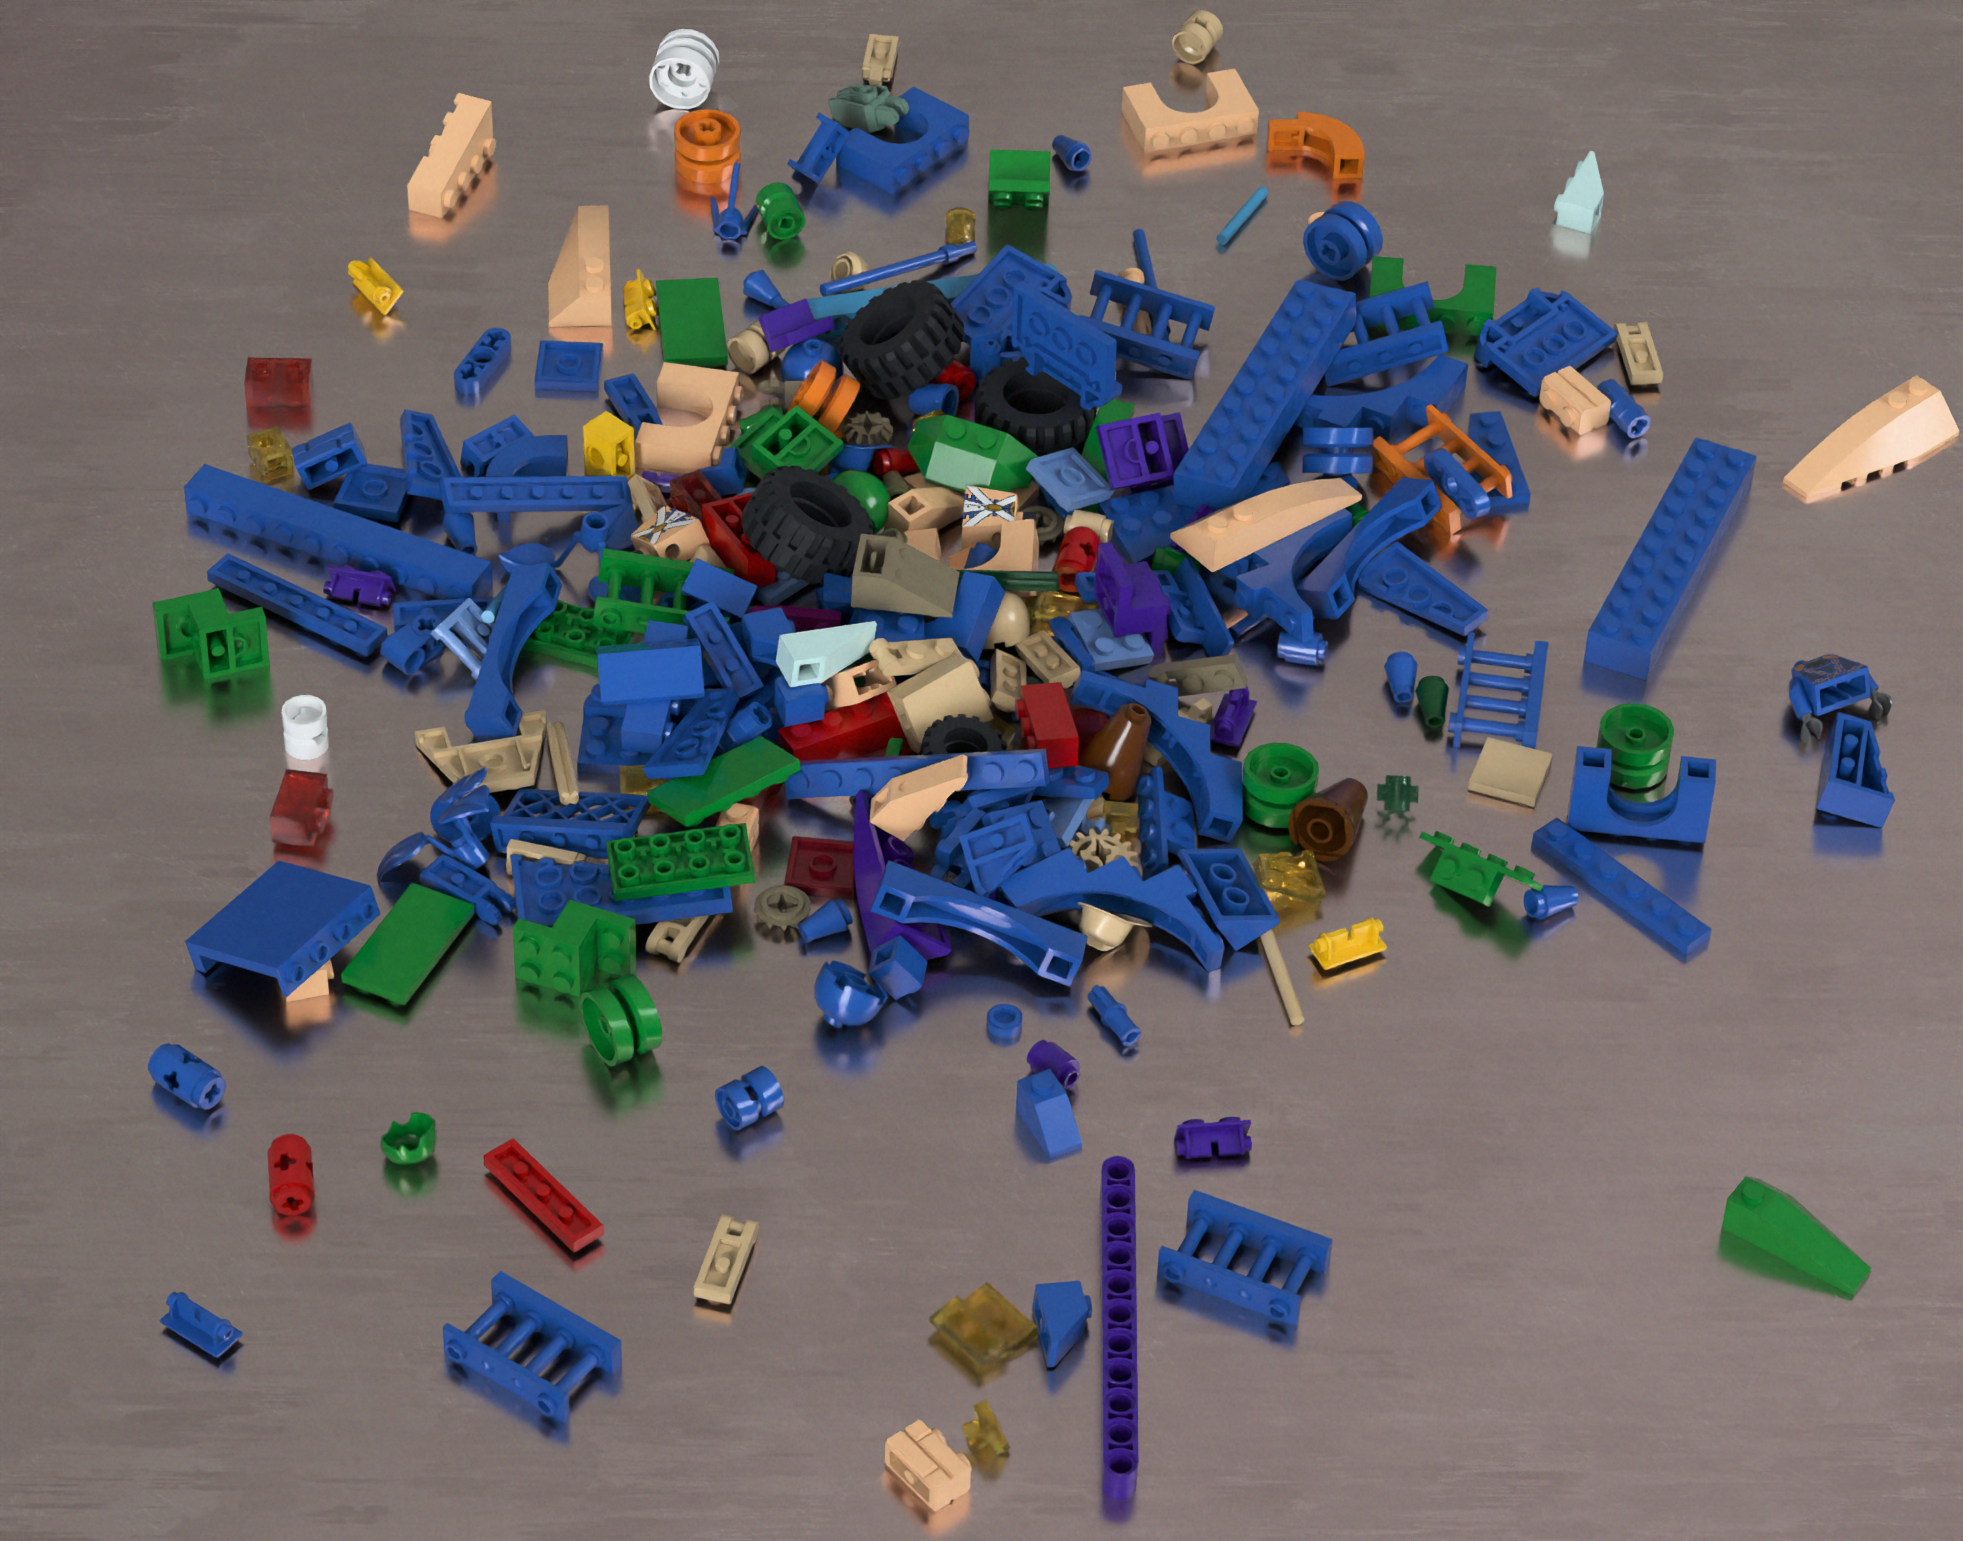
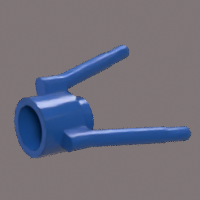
M738 162L734 163L728 208L719 214L716 198L711 197L710 199L714 219L713 231L728 240L736 239L740 234L746 235L748 226L758 211L756 205H754L743 221L742 214L735 208L740 168Z

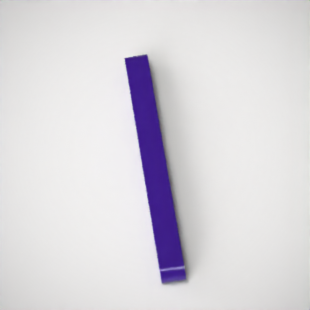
M1113 1156L1106 1159L1102 1164L1100 1185L1101 1476L1103 1492L1112 1499L1124 1500L1131 1497L1136 1491L1139 1463L1135 1167L1130 1159L1122 1156Z

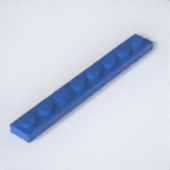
M1032 749L800 761L801 770L789 776L784 784L787 799L856 796L860 789L871 795H876L892 778L960 755L967 756L966 773H968L967 781L961 790L1045 787L1050 783L1046 750Z

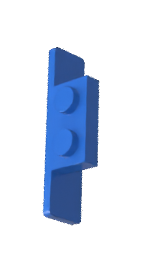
M1185 557L1173 575L1179 590L1160 586L1163 595L1169 597L1171 604V613L1167 615L1166 622L1175 639L1183 643L1191 642L1203 645L1208 657L1228 655L1234 645V640L1193 560Z
M1157 765L1147 775L1145 774L1140 778L1136 788L1139 800V840L1142 850L1141 866L1143 867V881L1164 870L1169 862L1168 852L1178 856L1179 849H1196L1193 804L1182 797H1177L1164 791L1163 769Z

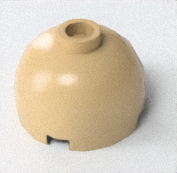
M1004 590V597L983 647L984 649H994V643L1005 642V647H1010L1023 641L1030 634V616L1024 601L1019 595L1009 590Z

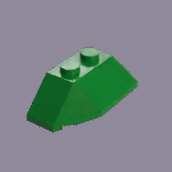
M947 414L918 420L907 447L925 481L963 493L966 492V486L1004 492L1029 488L1033 476L1026 470V467L1031 459L1039 457L1006 432Z

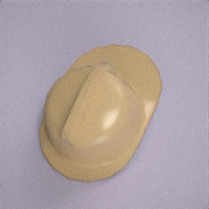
M1077 903L1083 908L1079 930L1082 934L1088 936L1086 944L1097 950L1108 951L1120 946L1134 925L1152 927L1151 924L1111 914L1085 903Z

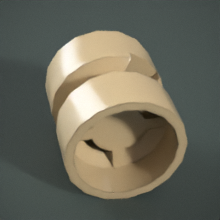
M1198 10L1193 12L1173 37L1172 48L1174 53L1186 63L1197 64L1202 62L1223 34V26L1220 20L1209 11Z
M759 319L748 326L746 330L741 331L730 339L727 344V351L731 361L740 371L747 374L756 372L786 349L785 347L774 352L770 351Z

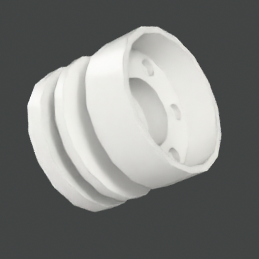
M679 29L668 33L661 40L649 75L650 89L655 97L663 104L675 109H691L702 104L708 97L719 64V51L714 42L705 34L693 29Z

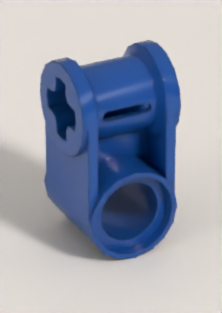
M428 613L417 616L413 621L397 632L390 634L385 639L380 649L381 656L405 674L411 675L415 673L421 666L440 655L443 651V642L440 639L437 641L430 634L441 623L440 618Z

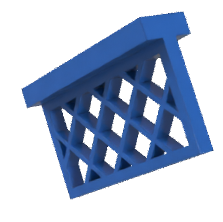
M519 788L503 816L495 815L490 822L495 852L507 853V845L510 839L578 852V854L586 855V858L608 859L606 841L632 838L650 808L651 803L648 802L646 795L579 792L577 804L569 803L567 806L557 808L556 806L562 804L557 790ZM525 801L536 802L528 806L523 805ZM595 805H601L598 808L592 810L589 809L590 807H593ZM628 807H635L625 812L622 811V809ZM545 810L549 811L537 817L534 815ZM577 812H581V813H582V814H579V815L574 816V817H572V818H569V819L567 818V816L572 815V814H574V813H577ZM609 814H613V815H614V816L609 817V818H607V819H604V820H602V821L599 819V818H602V817L607 816V815H609Z

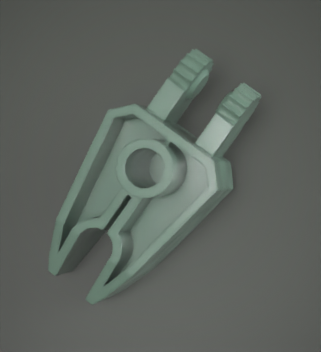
M852 85L836 93L837 97L828 100L831 114L840 124L850 128L857 127L869 133L879 131L886 125L896 124L899 121L898 119H900L899 115L904 116L909 112V105L904 98L901 99V97L890 96L887 86Z

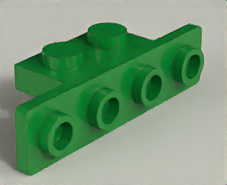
M1436 831L1434 836L1421 832L1420 839L1443 850L1429 879L1442 887L1490 907L1503 877L1539 892L1543 888V885L1533 880L1535 873L1516 865L1514 870L1506 868L1507 861L1490 853L1487 859L1480 857L1481 850L1462 842L1460 847L1453 845L1454 838L1439 831Z

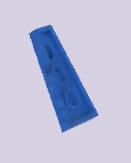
M405 409L400 417V429L407 494L442 501L439 487L442 478L462 476L434 416Z

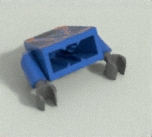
M1827 654L1810 661L1800 660L1796 662L1791 670L1792 679L1788 686L1789 698L1797 718L1803 721L1800 738L1804 743L1809 742V731L1814 732L1818 740L1821 737L1822 722L1817 718H1813V714L1819 716L1867 698L1872 700L1868 711L1875 719H1879L1883 711L1888 715L1892 707L1891 696L1877 691L1879 686L1870 675L1868 666L1860 662L1834 654Z

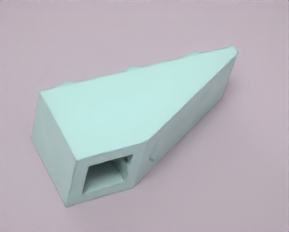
M1590 151L1584 161L1580 160L1578 162L1575 176L1568 178L1564 194L1557 196L1554 205V211L1558 212L1556 225L1591 234L1600 220L1604 191L1595 152Z
M871 621L780 635L776 663L790 687L822 683L869 653L868 648L874 641L877 623Z

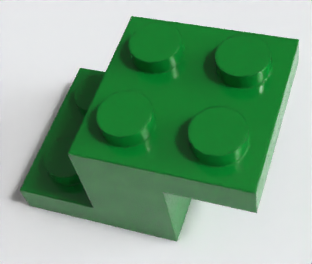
M990 149L988 204H994V207L998 209H1010L1012 205H1025L1024 208L1028 210H1041L1043 206H1049L1051 151Z
M795 405L785 415L774 407L771 408L734 441L729 448L736 446L746 468L762 479L768 471L785 465L788 467L793 465L801 466L803 470L811 469L818 473L844 449V442L799 406Z
M219 588L152 603L157 650L161 661L194 654L204 680L270 665L266 617L262 607L229 614Z
M569 899L552 928L518 918L513 926L515 978L581 997L597 969L621 976L634 974L636 970L634 918Z

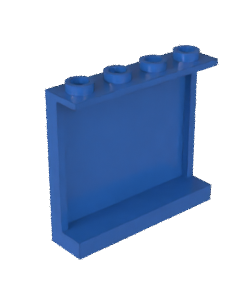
M279 860L189 937L185 943L195 970L206 973L218 961L277 978L283 996L288 997L380 915V911L371 885Z

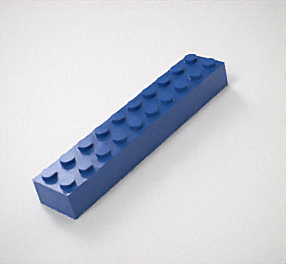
M1296 280L1174 472L1175 503L1197 509L1202 504H1207L1214 511L1247 500L1356 324V293L1308 281Z
M1695 437L1588 631L1584 656L1585 662L1645 681L1648 680L1752 485L1756 455Z

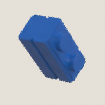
M351 422L313 438L307 443L291 448L295 467L308 490L368 464L364 446Z

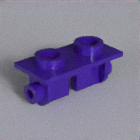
M347 565L326 567L331 581L325 582L323 592L328 594L331 599L352 602L355 591H360L359 603L382 607L383 604L389 605L391 593H396L391 576L377 570H372L369 573L362 572Z
M1247 685L1246 688L1229 690V694H1224L1210 726V741L1239 747L1257 705V701L1249 699L1250 692Z
M1225 1117L1220 1119L1219 1122L1204 1123V1120L1201 1119L1184 1121L1182 1125L1177 1126L1174 1140H1183L1177 1141L1178 1156L1185 1155L1186 1159L1211 1157V1144L1217 1143L1218 1156L1244 1155L1245 1151L1252 1150L1251 1137L1244 1136L1248 1133L1251 1120L1241 1121L1239 1117Z

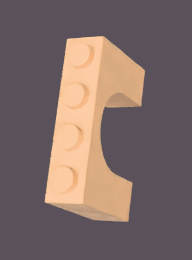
M1235 68L1207 73L1205 97L1211 108L1202 112L1185 113L1167 107L1160 100L1151 82L1123 87L1121 111L1144 153L1257 134L1259 115L1258 107Z
M664 362L657 380V406L696 412L707 419L699 424L688 427H673L642 422L635 441V467L696 476L698 469L720 465L723 455L722 445L728 444L730 435L729 425L735 424L736 405H741L744 388L739 386V372Z
M1025 519L1002 522L1001 544L997 554L985 564L974 568L957 570L1038 571L1039 540L1035 520ZM937 528L904 531L908 538L906 544L941 562L942 551ZM1011 591L1019 595L1020 598L1037 596V591Z

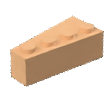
M461 93L457 94L454 100L456 109L454 113L447 112L443 120L445 127L442 135L434 136L430 143L428 157L423 156L407 185L409 210L443 218L447 211L455 206L462 191L467 190L471 179L476 173L478 174L481 171L483 163L495 151L496 140L493 139L491 101Z

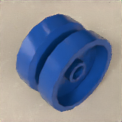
M1340 201L1332 205L1322 216L1308 225L1303 236L1304 249L1312 265L1321 274L1340 281L1353 277L1364 265L1369 264L1373 260V256H1378L1383 244L1380 226L1373 215L1363 206L1352 201Z
M1303 428V444L1307 447H1323L1322 454L1307 453L1302 457V473H1323V476H1352V473H1373V457L1371 455L1353 454V447H1370L1373 445V428Z

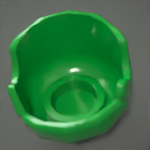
M413 1112L406 1124H399L393 1121L388 1133L381 1137V1151L388 1159L398 1165L409 1166L424 1162L435 1151L437 1143L435 1120L429 1114Z

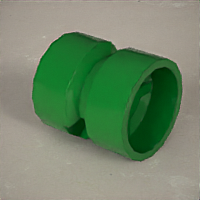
M781 182L771 183L759 191L755 204L772 237L785 240L795 237L802 231L806 219L792 189L787 184Z

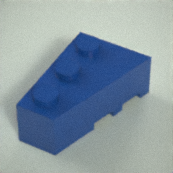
M1838 712L1825 743L1816 809L1883 828L1895 798L1893 792H1889L1886 784L1888 775L1886 769L1881 767L1879 761L1881 752L1871 721Z

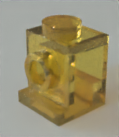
M277 426L246 435L249 456L261 473L263 482L294 473L291 447Z

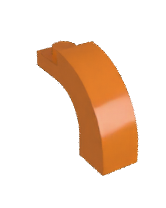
M1297 112L1296 119L1268 120L1266 143L1268 151H1310L1328 161L1333 179L1363 178L1364 146L1357 133L1345 123L1326 115L1311 112Z

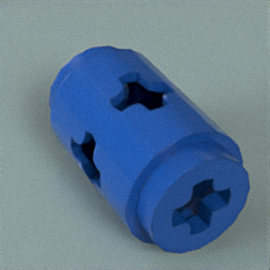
M167 1043L161 1045L154 1051L149 1060L148 1071L152 1075V1079L194 1108L210 1109L220 1101L224 1094L226 1082L222 1078L221 1073L178 1044L171 1045Z

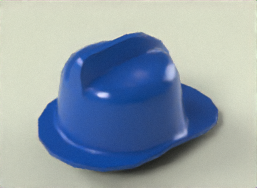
M844 445V449L827 464L828 473L839 474L849 470L867 472L876 449L894 447V445Z

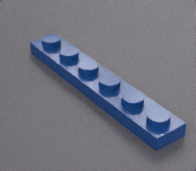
M627 476L443 477L439 483L445 513L605 511L619 505L633 504Z
M229 553L207 571L209 582L367 657L388 637L386 627Z
M1556 817L1533 833L1532 843L1685 955H1688L1710 939L1712 930L1710 927Z

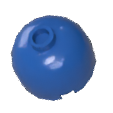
M807 339L791 346L784 355L781 366V381L784 383L785 381H803L821 359L836 368L834 380L836 381L844 375L841 355L833 345L823 340Z
M833 960L830 965L828 961L824 963L814 984V997L817 1006L825 1013L823 1019L838 1028H841L843 1024L860 1026L873 1019L887 1000V992L877 982L871 987L864 980L866 974Z

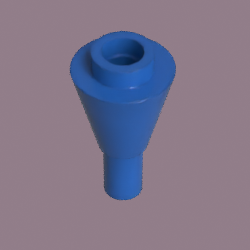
M764 270L751 272L745 278L743 283L744 295L776 309L790 305L781 297V294Z

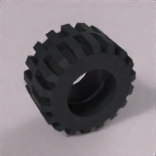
M958 714L954 718L952 715L944 716L943 721L937 719L932 723V727L926 729L919 755L1006 751L1007 744L1005 740L1001 739L1002 734L999 730H993V725L987 721L984 723L979 721V717L967 718L966 714ZM976 790L954 791L946 801L957 800L962 804L966 801L968 795Z

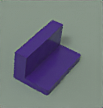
M806 299L766 313L758 318L771 352L835 328L831 316L815 322Z

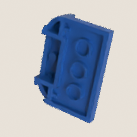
M1008 244L951 302V305L963 320V342L970 345L971 336L1001 330L1000 367L1005 361L1012 360L1014 362L1018 361L1020 357H1024L1020 347L1013 348L1014 286L1023 281L1069 311L1071 310L1072 294L1067 286V279L1062 274Z
M1022 281L1014 286L1013 348L1020 347L1023 356L1030 364L1025 370L1032 376L1043 371L1081 395L1080 407L1086 410L1104 406L1120 396L1123 385L1115 380L1117 340Z
M1538 287L1530 290L1527 299L1494 322L1489 318L1484 323L1476 344L1474 356L1485 367L1494 363L1536 397L1540 394L1544 376L1554 372L1558 373L1559 370L1567 366L1577 369L1614 343L1618 333L1569 293L1563 290L1560 295L1541 292Z
M599 684L592 687L591 694L586 698L583 705L584 716L577 760V773L646 776L643 767L654 754L622 750L621 727L627 704L601 706ZM700 698L681 699L679 714L672 715L671 722L674 723V729Z

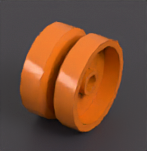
M711 109L696 110L683 115L676 122L674 128V143L676 145L674 162L677 172L686 179L700 183L722 182L731 178L734 163L738 162L741 164V149L739 147L741 128L738 121L728 113Z
M821 359L799 386L787 412L797 405L833 434L854 402L860 388V382L846 374L838 378L833 384L836 377V368Z

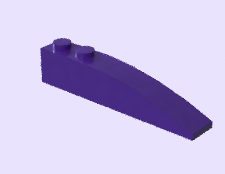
M860 789L856 794L854 819V872L858 905L870 953L872 954L873 949L900 935L926 960L948 955L952 949L945 925L922 922L903 924L870 911L877 885L888 860L915 870L912 861L916 857L912 849L903 841L869 822L871 799L874 796Z

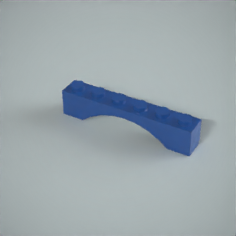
M1401 478L1296 588L1299 597L1312 609L1313 617L1338 619L1355 601V582L1365 565L1380 550L1396 539L1425 526L1442 508L1433 480Z
M549 563L513 567L509 581L506 583L505 594L497 612V619L489 637L485 656L481 662L477 682L473 686L469 707L465 712L464 721L466 726L472 731L478 742L516 736L523 711L517 704L513 693L512 676L515 662L530 634L555 610L562 588V583Z
M889 860L877 885L870 910L903 924L916 922L938 923L976 933L1012 952L1036 974L1069 987L1083 960L1088 937Z

